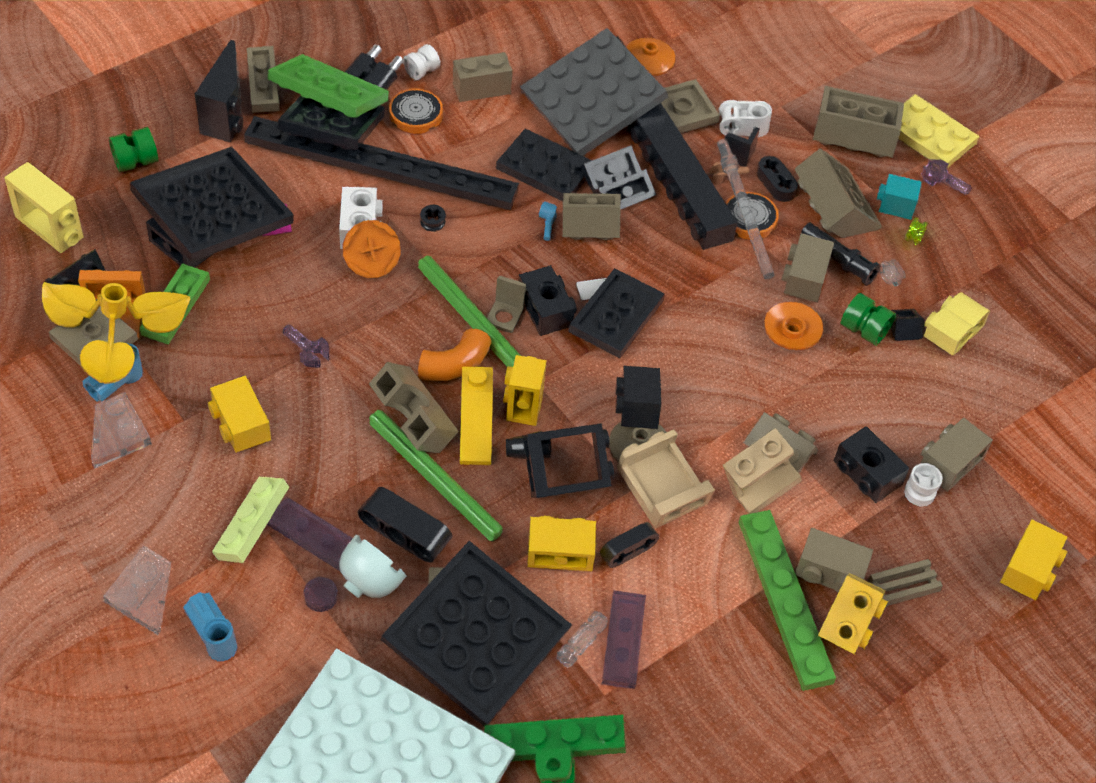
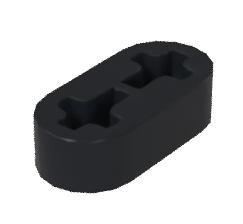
M774 156L761 158L757 168L759 180L776 200L781 202L791 201L795 197L798 183L780 159Z
M644 522L608 541L601 548L600 556L610 568H615L652 548L657 543L659 534L649 522Z

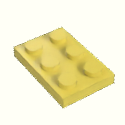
M913 95L904 103L902 125L898 139L944 170L977 144L979 138L977 134L918 95Z

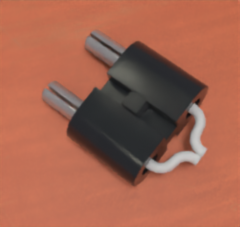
M375 44L367 54L360 53L345 72L388 90L398 77L396 70L403 63V59L396 56L389 65L381 61L376 63L375 58L382 49L379 45Z

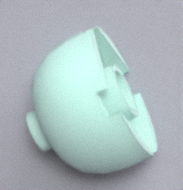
M357 534L349 542L341 555L340 571L347 580L343 586L358 598L362 594L371 598H382L392 593L406 578V574L401 569L397 572L391 567L393 564L392 560L365 539L361 541Z

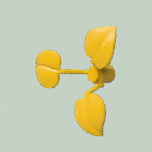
M45 282L42 285V304L45 313L52 322L59 326L77 327L82 323L84 317L92 318L100 306L102 313L109 318L108 342L102 340L91 341L83 347L80 354V363L84 371L99 383L104 384L122 380L129 374L134 365L135 356L132 347L123 342L114 343L115 319L125 314L126 306L135 319H142V324L147 330L166 333L173 331L181 324L190 303V296L172 292H150L138 296L132 305L131 297L127 296V290L118 283L105 285L101 290V294H98L97 301L94 294L85 287L72 284L56 285Z

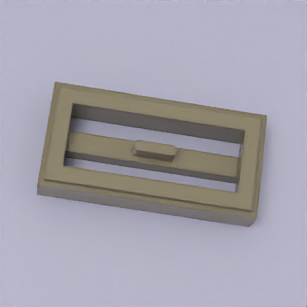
M929 559L871 574L868 580L869 583L886 592L928 581V584L884 595L882 599L888 601L886 606L940 592L943 586L940 580H936L937 574L935 570H931Z

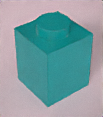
M889 174L886 184L880 183L876 200L881 201L879 212L911 220L918 202L922 181Z

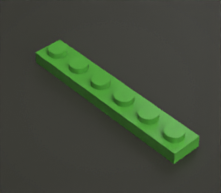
M767 510L741 515L738 522L802 691L833 685L836 680L835 673L822 640L818 636V630L771 511Z

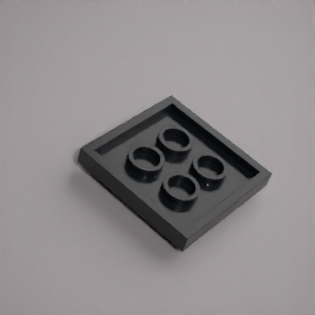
M300 95L278 119L277 130L285 131L291 136L312 138L318 143L339 145L345 150H357L383 119L385 106L379 105L359 117L352 118L344 115L341 111L325 107L316 100L304 98Z

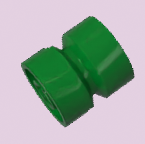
M148 127L133 130L131 136L122 133L108 138L111 153L119 172L135 169L137 163L145 166L159 162L157 148Z
M859 292L846 308L840 325L853 333L860 331L863 339L877 346L892 327L896 313L883 305L876 307L873 299Z

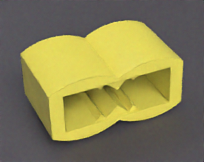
M962 292L958 293L954 298L949 296L943 303L941 310L938 313L933 311L926 319L924 326L927 328L924 337L953 356L969 339L973 338L986 323L990 310Z

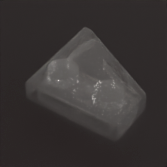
M125 392L95 404L91 460L94 468L152 444L150 435Z
M143 545L103 595V602L158 635L162 626L171 562Z

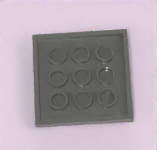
M608 28L520 86L522 93L574 152L582 156L668 98L665 88Z

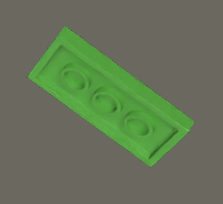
M303 54L268 70V80L277 83L281 88L293 90L300 93L304 98L316 100L322 103L323 106L334 108L352 118L359 117L387 102L389 97L388 90Z

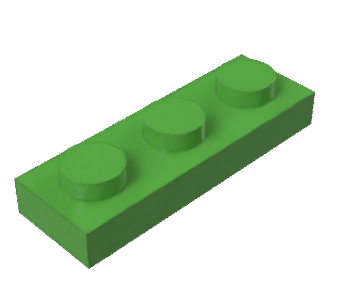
M181 264L164 292L190 296V303L181 324L210 281L209 272L185 264ZM142 324L140 332L142 336L169 345L181 324L173 331L166 333L149 331Z

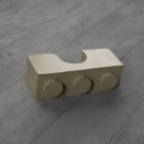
M387 362L369 383L384 406L397 409L408 419L401 429L416 450L440 453L459 432L411 367Z

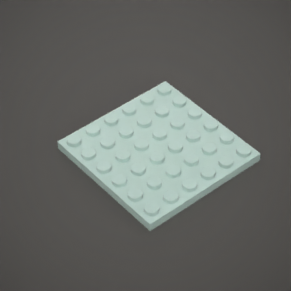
M336 649L244 783H498L515 756V750Z

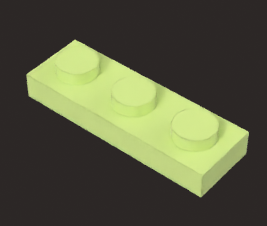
M258 477L212 551L218 560L244 563L289 489L284 479Z

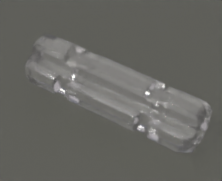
M594 611L587 618L588 622H584L568 640L569 643L564 644L558 651L557 660L565 667H571L577 661V656L582 655L597 638L596 635L600 634L607 627L608 619L605 615H602L599 611Z

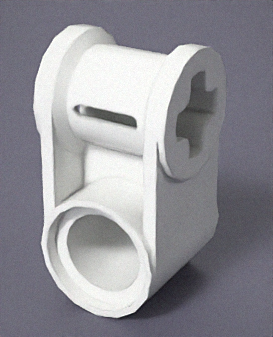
M727 100L719 107V114L722 117L720 131L724 135L731 133L737 136H750L754 127L760 128L758 137H762L769 131L772 108L764 101ZM730 122H732V129L729 127Z

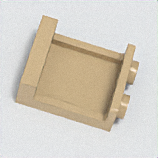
M776 428L723 464L732 494L748 514L759 512L802 481L800 474L789 462V458L794 455V450Z
M675 430L667 433L663 431L658 432L641 445L636 443L629 445L621 452L617 465L618 471L655 529L708 504L715 491L709 480L701 483L675 443L678 436Z

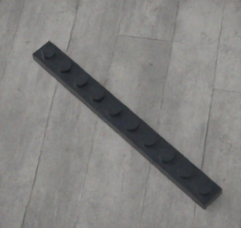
M256 116L253 117L244 134L245 143L507 210H511L519 190V183L363 143L357 150H345L339 145L318 143L312 138L304 136H291L285 131L277 130L278 122Z

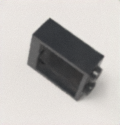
M602 423L522 435L531 498L611 487V479H614V467L612 461L607 460L606 448H609L610 441L608 431L603 429ZM592 433L599 480L548 488L541 440Z

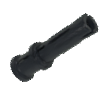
M811 222L804 226L801 231L802 234L834 242L831 258L841 264L843 271L846 273L851 272L862 279V284L865 286L871 284L877 277L881 264L878 262L872 263L862 256L860 250L849 249Z

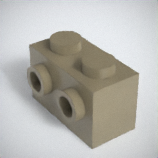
M505 52L453 60V86L459 102L511 94L512 68Z
M564 193L563 237H570L572 239L592 237L602 240L620 238L621 194Z
M800 234L798 244L792 243L787 260L793 261L792 265L786 264L781 281L787 282L784 294L818 302L834 242Z
M964 417L956 425L949 424L942 431L940 439L936 443L933 440L930 441L921 452V456H923L921 463L931 464L939 469L943 478L941 487L947 492L985 458L993 439Z
M811 527L795 574L807 582L821 584L839 593L849 573L863 580L865 579L873 549Z

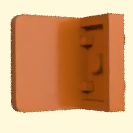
M80 270L78 281L80 287L90 290L94 294L95 300L98 294H101L102 288L110 283H118L124 286L127 290V296L131 297L132 305L138 296L145 294L141 271ZM126 306V312L120 319L137 333L139 339L142 319H135Z

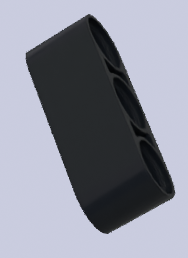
M378 487L357 511L359 518L364 524L425 562H433L453 537L450 529L441 521L384 487Z

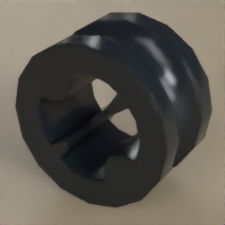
M435 204L427 205L420 212V224L423 229L435 232L445 226L446 213L441 206Z

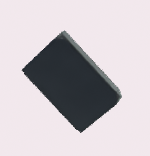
M914 308L891 310L896 313L895 321L891 327L896 341L919 340L923 338L925 319Z

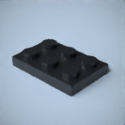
M525 128L496 161V169L563 201L564 193H576L585 183L586 179L580 166L592 160Z
M614 268L570 323L569 332L621 358L662 304L665 293Z

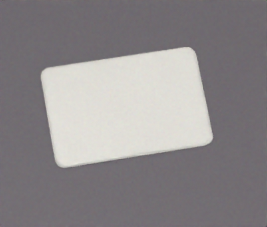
M606 278L577 282L576 285L581 300L590 299Z

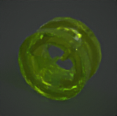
M915 217L906 233L905 240H913L915 245H919L929 223L926 221L920 223L919 218Z

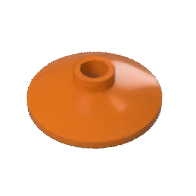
M639 38L626 46L652 76L663 75L674 66L675 53L668 44L661 40Z
M779 303L767 312L764 320V327L768 337L777 345L789 350L811 348L822 337L823 322L820 316L812 308L802 303Z

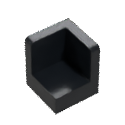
M754 127L748 139L727 133L724 139L721 159L746 167L755 151L760 128Z

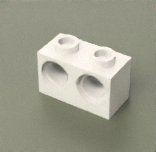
M342 187L339 228L340 249H343L342 245L345 236L354 225L363 221L377 220V217H382L383 202L377 199V188Z

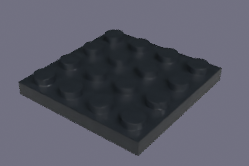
M232 146L130 182V191L190 262L285 227L294 221V214Z
M468 541L381 635V641L484 727V725H489L566 635L572 624L471 541Z

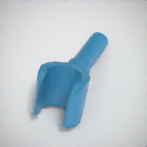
M544 201L539 211V217L546 219L543 239L549 241L551 239L552 225L557 216V206Z

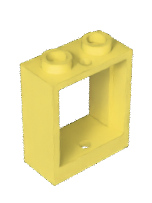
M27 162L4 177L15 217L57 251L62 253L84 238L75 198L37 168Z

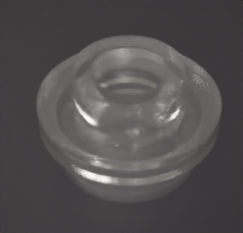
M895 259L881 262L882 269L880 270V275L888 285L892 283L896 287L899 286L901 280L906 278L901 265Z

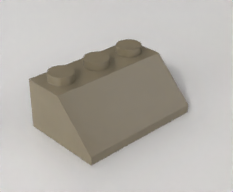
M825 86L813 140L825 145L834 144L846 147L852 151L869 152L878 157L887 156L893 158L901 131L904 103Z
M819 148L795 168L800 178L797 180L799 186L809 194L811 198L808 200L809 204L822 217L820 224L828 233L833 232L841 238L876 231L882 227L848 167Z

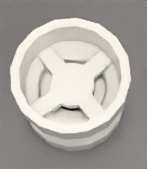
M426 44L420 47L417 53L412 52L404 56L403 64L409 76L414 80H419L426 75L427 71L433 72L440 67V58L436 50L431 45Z
M921 463L912 469L904 490L905 497L909 502L917 506H927L934 501L943 479L939 469L927 463Z

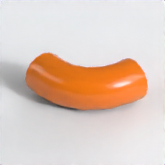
M468 329L463 332L458 345L452 349L445 351L424 349L419 360L418 378L426 381H450L462 377V367H478L481 365L492 342L490 336L479 329Z

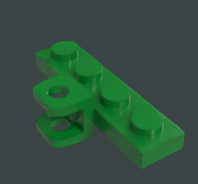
M623 714L484 725V733L515 750V756L512 761L535 760L540 783H554L552 782L553 780H562L560 783H575L574 757L626 753L625 720Z

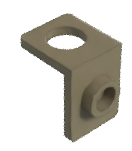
M498 276L496 300L487 317L495 328L509 333L514 331L524 311L526 284ZM504 311L510 313L512 319L509 322L503 323L499 322L495 316L497 313Z

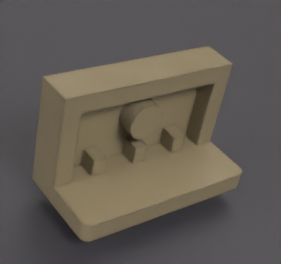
M764 412L743 443L749 447L776 428L794 450V455L789 458V462L800 473L812 454L816 455L819 451L813 444L816 439L801 429L798 434L789 429L790 422L779 414L775 413L771 417Z

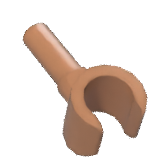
M716 162L708 174H714L711 182L717 185L722 183L725 176L749 173V167L727 168L723 163Z

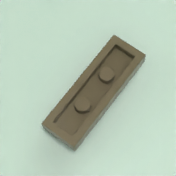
M247 47L252 113L280 111L277 83L268 80V70L275 67L274 47Z

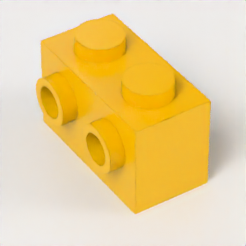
M516 355L513 367H507L504 382L506 387L503 403H508L506 421L537 426L543 398L547 360L537 359L532 356Z
M246 375L210 388L212 401L208 402L210 413L214 420L219 418L222 424L219 425L221 436L225 443H231L235 453L271 440L269 421Z
M551 516L531 517L527 567L593 571L596 521H589L583 518L558 519Z
M1031 519L1000 583L1036 601L1041 590L1048 592L1056 578V574L1051 571L1054 566L1060 568L1068 552L1062 549L1067 536Z
M849 573L818 636L855 654L858 646L865 649L873 633L872 630L868 629V626L873 617L880 619L888 601L882 599L886 591Z

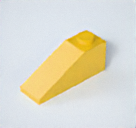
M462 367L460 464L491 465L493 367Z

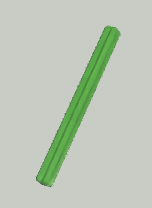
M431 256L421 258L418 262L419 270L473 329L482 330L490 336L492 341L490 349L507 367H513L516 355H520Z
M377 410L370 415L369 424L489 541H495L501 536L502 526L425 451L416 450L403 430L382 410Z

